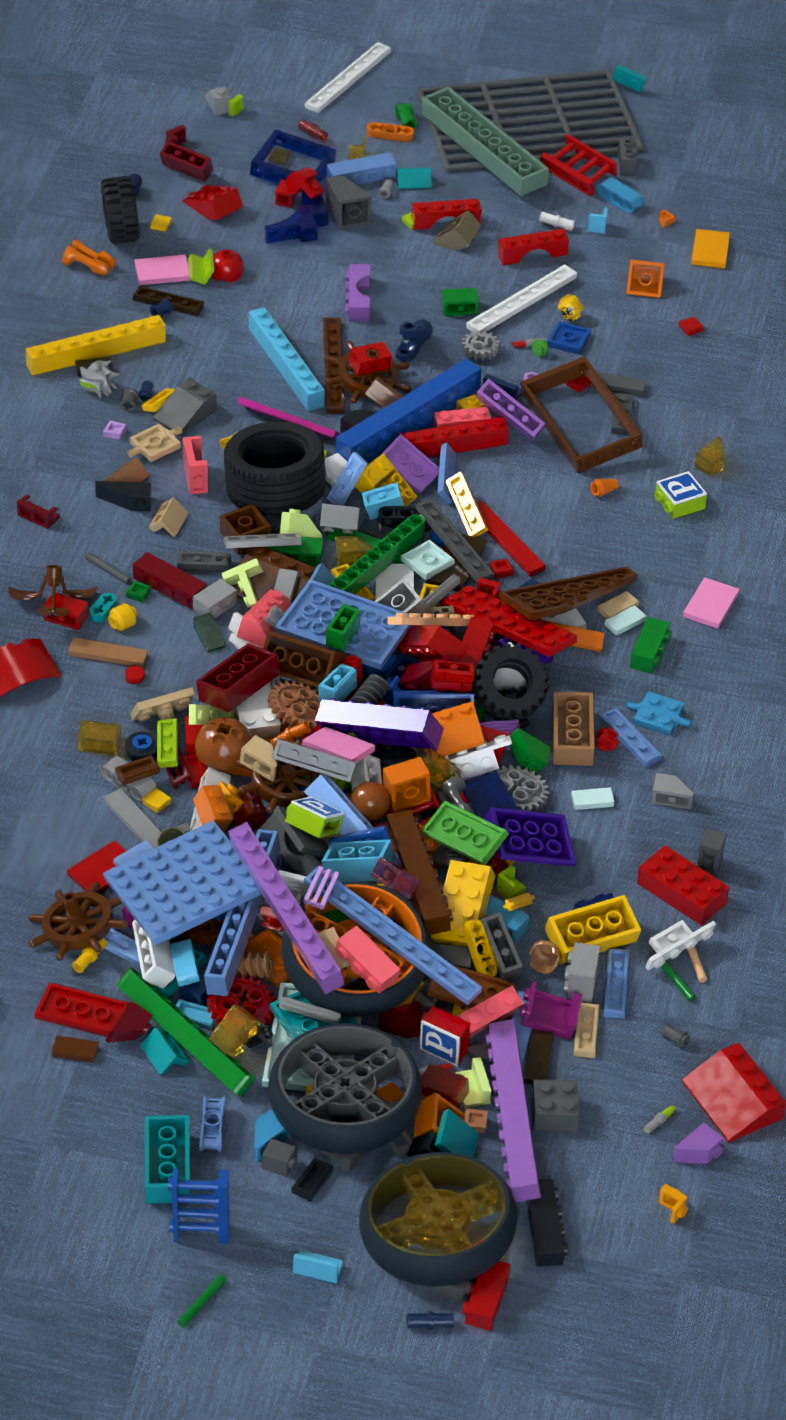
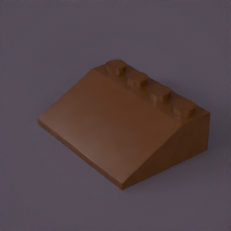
M251 547L240 563L242 565L257 558L264 572L250 578L258 601L270 589L274 590L280 568L298 571L299 577L291 604L310 580L316 569L266 547ZM238 583L232 585L237 590V598L244 600L243 597H246V594L240 590Z

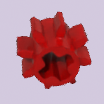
M610 727L607 730L601 728L595 735V740L597 741L595 746L604 752L607 750L613 751L619 744V739L616 738L619 734Z

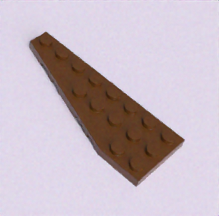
M622 567L500 591L499 599L517 610L518 613L527 617L528 620L537 621L540 618H552L555 615L564 614L637 581V573L628 567Z

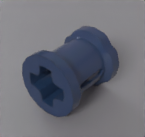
M166 298L158 305L150 307L151 315H159L161 318L163 315L170 314L173 311V305Z

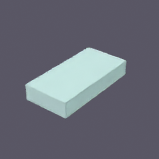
M634 605L605 620L604 625L618 636L645 622L647 616Z
M611 787L571 791L574 810L614 807Z

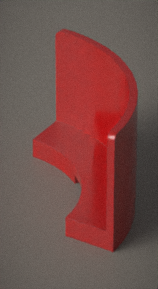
M24 639L21 644L13 645V643H9L0 647V697L27 683L44 678H59L61 676L41 639Z

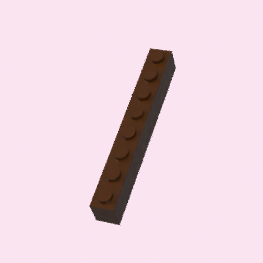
M411 809L387 814L388 829L417 911L427 928L428 935L451 931L450 922L453 921V914L451 909H447L448 901L446 895L442 896L443 887L441 882H437L439 881L436 868L432 869L434 867L431 855L428 856L427 843H423L422 829L418 830V818L413 817Z

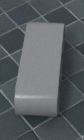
M115 756L100 768V773L106 781L119 789L121 788L126 794L137 801H142L144 797L156 789V784L151 777L122 785L115 773V767L127 764L128 762L118 756Z

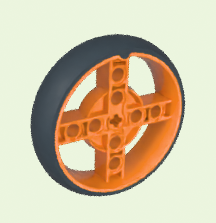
M360 881L341 882L430 948L428 931L416 909L401 895L374 883ZM313 892L310 900H313L316 892ZM321 896L319 897V899H318V902H319V903H321L323 897H321ZM303 900L299 905L317 933L334 927L340 938L357 925L364 933H369L366 935L400 968L398 980L378 994L374 989L366 991L343 989L350 978H362L353 972L351 966L340 969L344 985L325 995L313 974L303 964L298 950L286 931L284 930L281 942L282 959L292 984L312 1004L339 1012L343 1016L363 1017L391 1010L407 1000L416 991L425 976V973L402 956L389 950L386 944L352 919H347L337 924L321 916L326 912L337 909L331 903L327 902L323 910L305 904Z

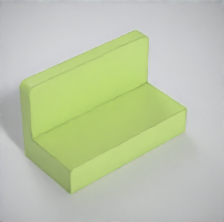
M481 1057L472 1058L471 1070L455 1073L465 1108L488 1105L491 1102V1088Z

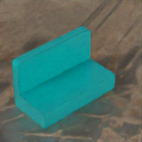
M397 168L398 189L432 187L431 168Z
M155 1027L140 1045L161 1075H164L173 1063L185 1066L190 1061L177 1041L164 1029Z

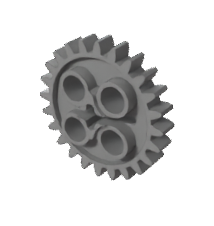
M503 765L501 770L490 771L489 776H486L483 788L485 790L484 795H487L486 800L492 801L491 806L498 805V808L538 812V809L543 810L549 796V786L545 785L546 780H541V775L535 776V771L528 772L527 767L522 770L520 765L517 766V769L513 768L512 765L507 769Z

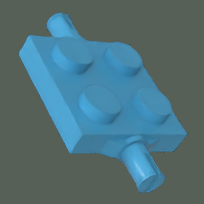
M648 691L640 704L630 700L627 702L626 708L637 711L634 717V724L660 733L671 735L673 729L678 725L690 728L692 720L681 717L685 703Z

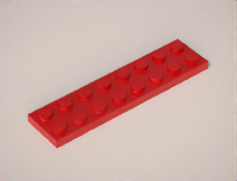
M466 586L441 600L442 607L453 606L454 612L461 614L462 617L463 615H474L476 618L493 622L492 631L548 657L577 642V635L568 630H564L541 618L537 621L528 620L527 617L518 613L517 610L505 602L472 586Z

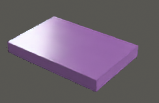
M401 434L383 452L411 489L418 495L439 475V467Z

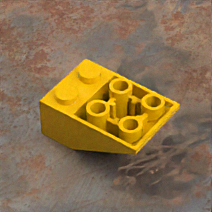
M384 453L365 467L355 485L362 494L366 491L398 483L405 506H408L418 497Z

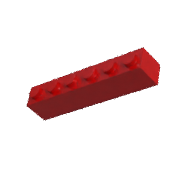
M496 417L400 434L426 457L430 458L440 456L441 444L446 442L455 453L508 445L509 428L504 417Z

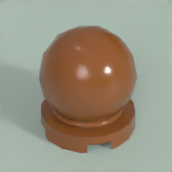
M365 781L358 785L352 794L348 796L350 801L373 827L388 812L390 807L389 792L383 785L377 782Z

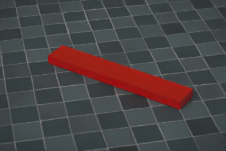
M483 501L478 502V508L488 528L486 532L529 576L544 571L545 564Z

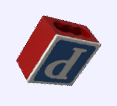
M432 1006L428 1013L425 1012L420 1021V1050L458 1066L467 1054L471 1023Z

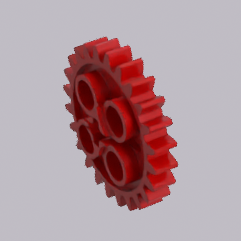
M242 974L241 979H238L235 975L228 996L208 995L207 1012L211 1013V1019H216V1025L223 1024L222 1030L229 1027L230 1033L259 1019L266 1026V1024L270 1025L272 1018H274V1014L270 1010V1003L275 1002L276 997L272 996V990H267V984L260 985V979L254 982L253 976L245 979V975ZM247 991L248 993L246 995L245 1001L243 1002L241 1013L239 1017L236 1018L238 1008L241 1005L244 992Z

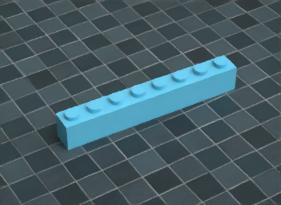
M265 307L249 311V330L307 411L324 407L323 387Z

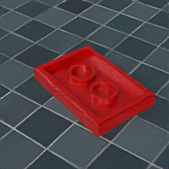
M114 840L69 868L67 876L85 892L89 891L94 882H98L100 888L97 893L100 894L110 888L104 879L103 873L116 867L113 863L114 858L125 853L126 850Z

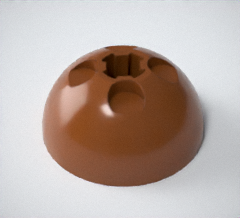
M230 717L216 718L206 723L198 732L195 740V753L202 763L211 768L219 770L234 769L238 767L236 761L240 759L241 748L253 736L250 730L239 720Z

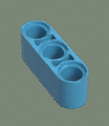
M609 178L597 186V192L602 198L627 213L635 211L644 204L641 194L615 178Z

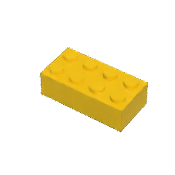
M450 861L442 896L446 895L447 909H451L453 921L450 922L451 931L431 935L434 944L468 947L463 933V925L467 920L478 919L481 921L485 917L495 879L491 866Z
M622 895L548 918L545 931L549 940L559 948L561 954L560 964L568 963L569 950H574L575 943L600 946V952H604L609 948L614 949L637 942L641 928L626 896Z

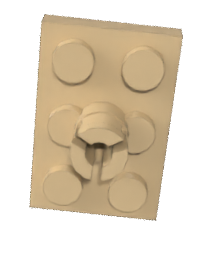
M193 687L136 703L130 713L132 720L142 722L156 714L160 720L175 719L173 709L181 711L187 708V705H189L195 695Z

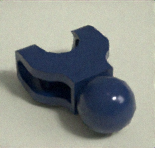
M420 319L414 323L405 321L400 325L399 334H403V338L396 350L395 357L397 359L409 362L417 356L424 341L428 340L433 333V327L430 322Z

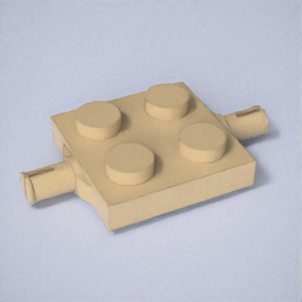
M157 424L130 437V444L135 448L128 450L127 453L130 458L142 454L150 462H153L181 448V442L175 436L182 434L183 431L179 426L173 430H168L161 424Z

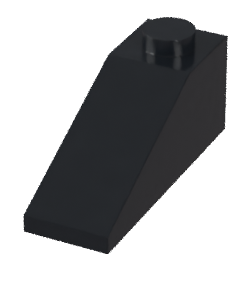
M95 481L97 498L131 511H150L151 483Z

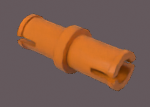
M304 720L292 728H286L285 732L271 738L272 746L275 748L278 738L296 742L297 738L311 732L310 725Z

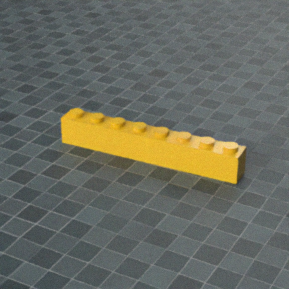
M157 315L25 349L26 365L32 376L73 366L75 361L104 358L166 342V325L161 317Z

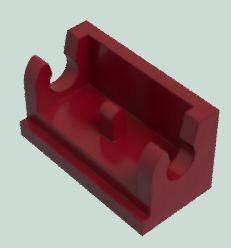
M26 494L17 501V516L46 529H49L60 518V514L55 513L58 510L57 507H52L48 511L41 506L32 504V501H27L31 497L30 495Z

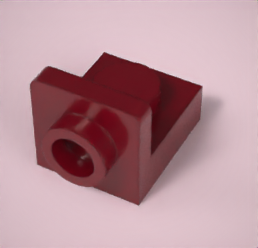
M180 125L166 131L165 143L170 141L178 145L186 142V127Z

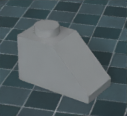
M226 87L211 89L205 94V98L215 115L229 113L231 95Z
M656 773L651 804L691 810L693 792L677 776Z

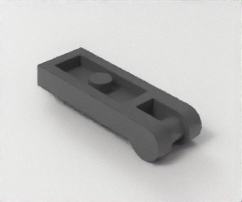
M178 551L177 568L219 570L223 573L231 568V554L227 552Z

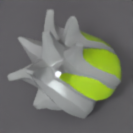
M97 360L88 369L80 367L82 378L79 379L80 385L86 391L96 392L99 398H102V392L108 397L109 393L112 392L110 386L117 389L112 378L120 374L111 371L107 367L111 360L107 362Z

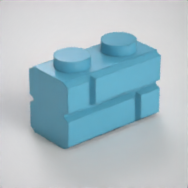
M342 663L339 664L318 686L319 702L321 703L322 699L343 701L357 687L355 668Z

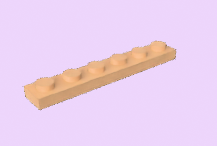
M396 613V617H388V624L468 626L471 617H474V615H463V618H461V614H450L448 618V614H436L435 618V614H423V617H421V613H409L408 617V613Z

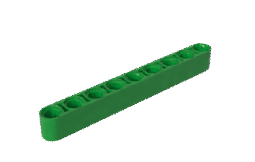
M419 514L409 516L334 579L329 586L356 595L423 538L425 518Z
M129 967L117 983V986L137 1005L153 1015L152 1019L231 1091L243 1097L255 1081V1077L154 985L143 980L142 974Z

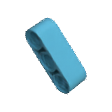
M191 939L170 944L179 987L199 982L200 977Z

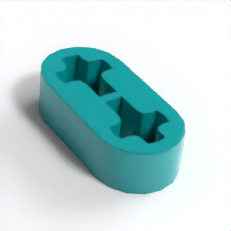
M104 593L96 600L90 608L91 621L101 623L108 618L110 610L117 606L115 594Z

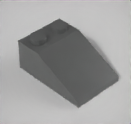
M189 378L174 390L153 416V420L169 430L179 426L184 433L217 411V394Z

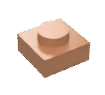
M466 1108L464 1122L478 1133H485L488 1111Z

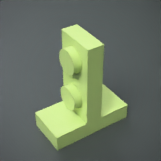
M257 558L222 573L225 582L231 586L238 583L240 590L245 592L246 597L243 598L247 608H252L258 602L250 580L251 577L264 572Z
M189 704V725H205L209 721L220 717L235 719V708L228 713L210 705Z

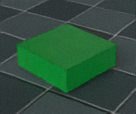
M134 581L126 591V598L143 603L151 593V586Z

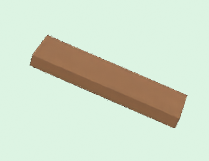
M73 637L68 649V655L144 668L148 657V650Z

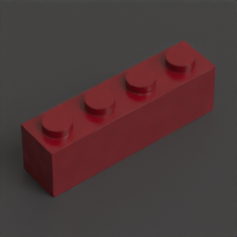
M148 552L133 563L134 579L151 586L152 589L192 610L193 596L207 588V583Z

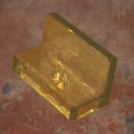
M363 135L362 145H349L348 160L365 157L366 135Z

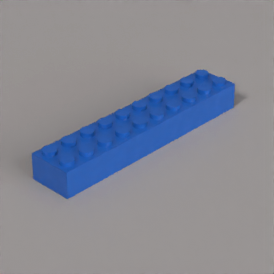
M467 358L337 436L336 453L348 462L352 453L355 452L369 464L393 443L398 434L431 427L434 424V412L456 410L458 400L477 394V391L481 388L482 368Z

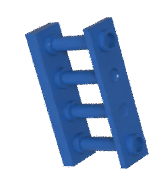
M174 1168L173 1177L168 1179V1191H172L173 1219H170L169 1233H174V1242H178L179 1231H209L219 1234V1243L228 1244L229 1170L220 1169L219 1179L202 1181L179 1180L178 1168ZM179 1189L214 1190L215 1195L179 1194ZM179 1203L214 1204L215 1209L179 1208ZM180 1217L214 1218L215 1223L180 1221Z

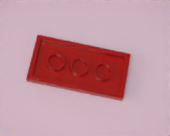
M49 983L34 1013V1018L107 1037L130 1003Z

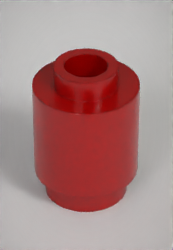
M354 655L347 656L343 659L342 664L355 668L357 684H359L363 678L362 660Z

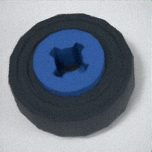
M146 731L131 734L125 741V754L132 761L150 755L156 759L157 736Z

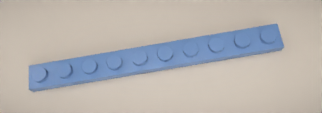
M319 866L304 878L306 886L310 887ZM321 875L314 892H317L324 876ZM328 878L325 887L320 895L321 897H324L325 892L332 880L331 878ZM337 880L328 899L329 903L466 1005H469L481 993L482 987Z

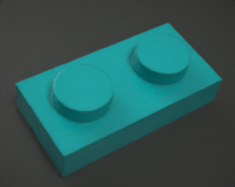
M618 64L612 80L641 93L647 77Z

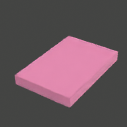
M186 255L134 259L139 285L190 281Z
M704 577L685 608L683 617L718 629L739 595L740 589Z
M326 726L302 740L303 746L346 758L356 763L375 751V745Z

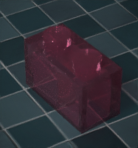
M380 857L371 873L372 877L390 890L409 899L420 881L400 866Z

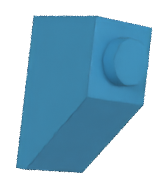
M272 1109L266 1114L259 1116L255 1121V1160L257 1162L262 1159V1154L270 1139L285 1142L290 1138V1134L281 1126Z

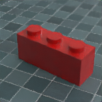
M498 1261L487 1272L476 1277V1283H472L469 1289L468 1296H470V1300L464 1302L462 1314L465 1315V1324L489 1331L492 1330L510 1279L511 1264Z

